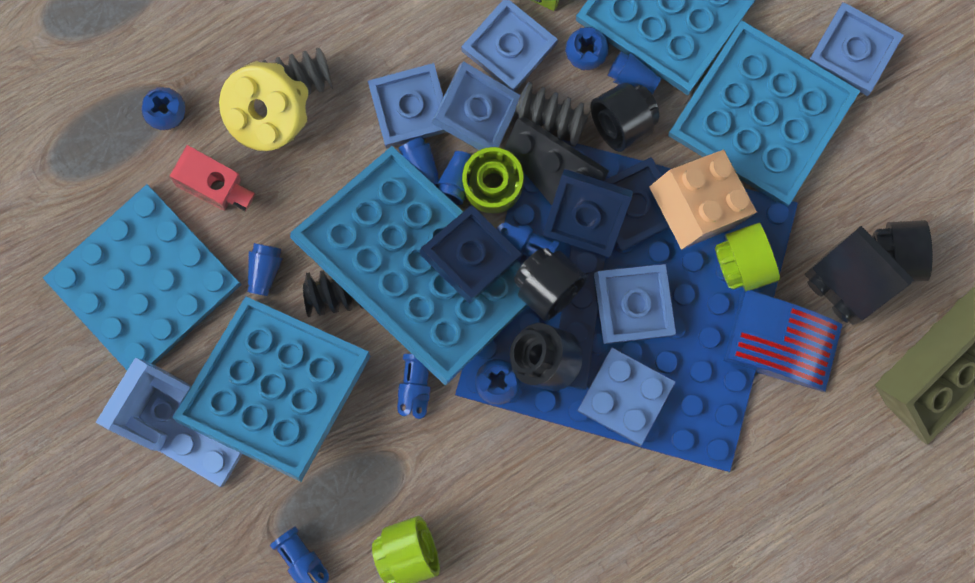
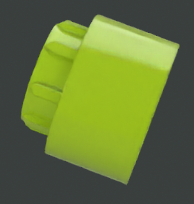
M497 147L484 148L474 153L466 162L462 174L463 187L468 201L478 210L492 214L501 213L513 207L519 200L523 190V170L518 159L509 151ZM496 173L500 175L503 179L502 184L497 188L487 187L483 180L488 174ZM468 178H470V186H469V187H468V184H467Z
M760 222L725 234L726 241L717 244L714 248L728 288L734 290L743 286L745 291H749L780 281V274L772 249Z
M415 516L384 527L381 536L377 537L372 543L374 563L385 583H419L436 577L440 573L437 549L432 534L421 516Z

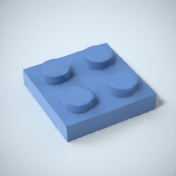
M502 0L461 46V50L498 82L516 91L557 45L558 39L513 2Z
M842 2L809 61L860 90V93L868 96L904 35Z
M463 61L458 66L431 123L478 150L489 147L498 148L514 115L521 95Z
M434 63L368 80L386 149L391 146L405 144L419 137L428 138L447 133V131L431 123L443 99Z
M666 264L605 270L594 273L604 344L676 335Z
M611 348L577 411L641 446L675 381Z

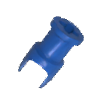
M502 223L497 227V230L520 253L527 257H530L537 251L530 244L540 248H548L552 253L556 252L560 245L558 240L552 242L534 233V228L528 225L516 228L508 223ZM508 229V234L504 235V231Z
M403 354L402 360L405 361L403 383L399 384L397 410L401 416H408L412 411L415 418L422 419L427 413L431 387L428 386L429 370L413 354Z
M296 526L270 544L271 548L277 550L289 566L287 571L296 583H314L308 573H311L318 583H327L329 581L328 571L314 551L310 552L298 536L299 530Z

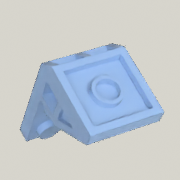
M135 358L96 423L150 450L160 451L217 486L223 487L241 458L242 453L177 423L173 416L191 388V385L154 364Z

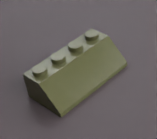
M975 287L964 297L960 298L938 322L933 324L930 330L914 346L909 348L906 354L889 371L885 372L875 384L885 405L927 445L975 398Z

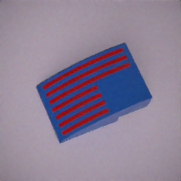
M751 290L744 291L740 297L723 361L756 370V373L825 392L843 324L798 305Z

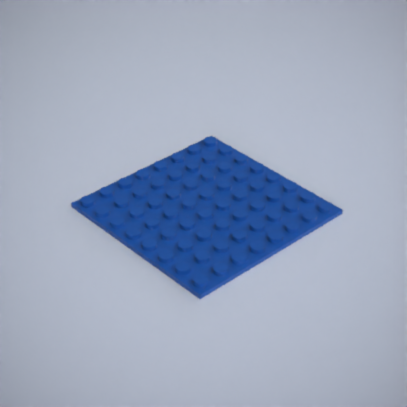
M563 140L565 143L570 145V141ZM577 144L573 147L608 169L609 173L606 179L642 162V160L582 144ZM656 165L662 176L671 169ZM524 172L521 196L516 204L508 209L504 223H508L516 228L528 225L534 228V233L553 242L555 239L542 235L552 205ZM745 188L757 213L726 232L682 250L671 228L622 252L619 251L615 243L611 256L605 257L604 271L666 264L676 335L604 344L598 307L586 390L566 387L561 390L551 391L520 381V389L517 395L507 403L501 405L490 404L479 396L475 387V375L479 368L487 361L494 359L505 360L511 363L509 354L512 342L524 328L535 323H544L559 328L561 312L549 321H544L527 306L462 369L455 396L730 472L756 370L723 361L740 297L745 290L743 286L734 290L728 288L714 248L717 244L726 241L725 234L760 222L769 241L780 274L798 202L792 201L786 207L784 204L775 202L761 192ZM508 229L504 231V235L508 234ZM560 241L557 251L563 252L569 258L571 245ZM530 244L531 247L537 250L541 249L534 244ZM522 254L518 262L523 265L529 257ZM778 281L751 291L774 297ZM611 348L675 381L641 446L577 411ZM502 373L497 377L493 374L490 375L491 386L489 388L493 391L498 387L504 390L507 387L504 383L506 376Z

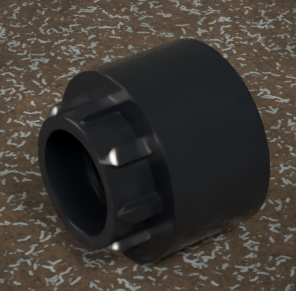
M626 82L621 83L594 98L590 104L592 119L599 134L617 152H622L652 135L654 125L658 123L660 117L655 98L646 87L640 84L632 86Z
M926 220L887 222L885 229H877L873 232L872 237L915 280L913 282L929 281L932 273L933 250L931 232Z
M541 248L523 263L517 271L514 280L520 288L518 297L541 319L549 321L574 299L584 286L588 276L563 252L556 251L552 253L548 248Z
M535 323L524 328L514 338L510 348L509 356L513 372L520 381L528 385L551 391L561 390L575 380L581 369L582 349L576 337L570 332L544 323Z

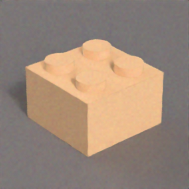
M724 150L670 169L649 186L681 250L733 229L757 213Z

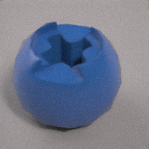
M584 27L570 35L566 42L565 51L568 60L574 67L581 70H594L605 62L609 46L607 39L601 31L593 27ZM589 44L594 46L593 52L587 51L585 54L581 52L582 45L585 47Z
M157 87L149 91L143 98L142 115L146 123L152 128L171 130L179 126L184 119L185 102L182 96L175 90ZM163 103L169 110L165 114L160 112L158 108Z
M494 359L487 361L479 368L475 375V387L477 393L484 401L490 404L501 405L511 401L517 395L520 389V380L514 374L511 363L505 360ZM501 373L506 376L504 383L507 387L504 390L499 387L494 391L489 388L491 386L489 376L493 374L497 377Z

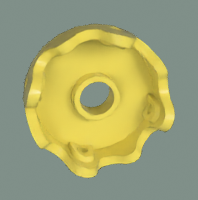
M252 62L233 72L221 89L219 107L223 123L229 133L248 148L257 151L279 149L294 140L295 136L307 122L305 105L308 98V89L303 82L291 79L285 73L284 67L281 64ZM256 99L265 103L267 107L266 117L260 116L255 111L254 102Z

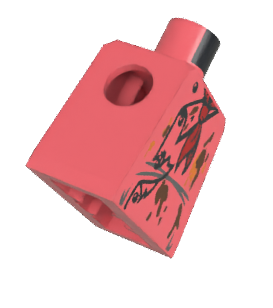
M188 145L170 174V178L176 187L224 211L230 203L246 212L255 196L254 192L239 185L241 179L237 172ZM217 181L224 182V186L219 190L211 188Z

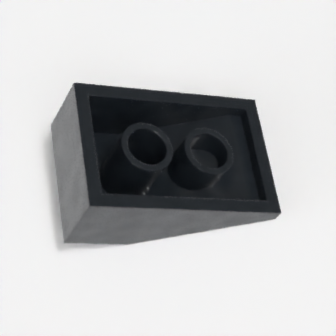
M862 226L835 245L804 274L809 279L807 281L809 287L820 297L825 296L834 305L832 307L834 313L842 321L850 322L852 325L863 321L915 281Z

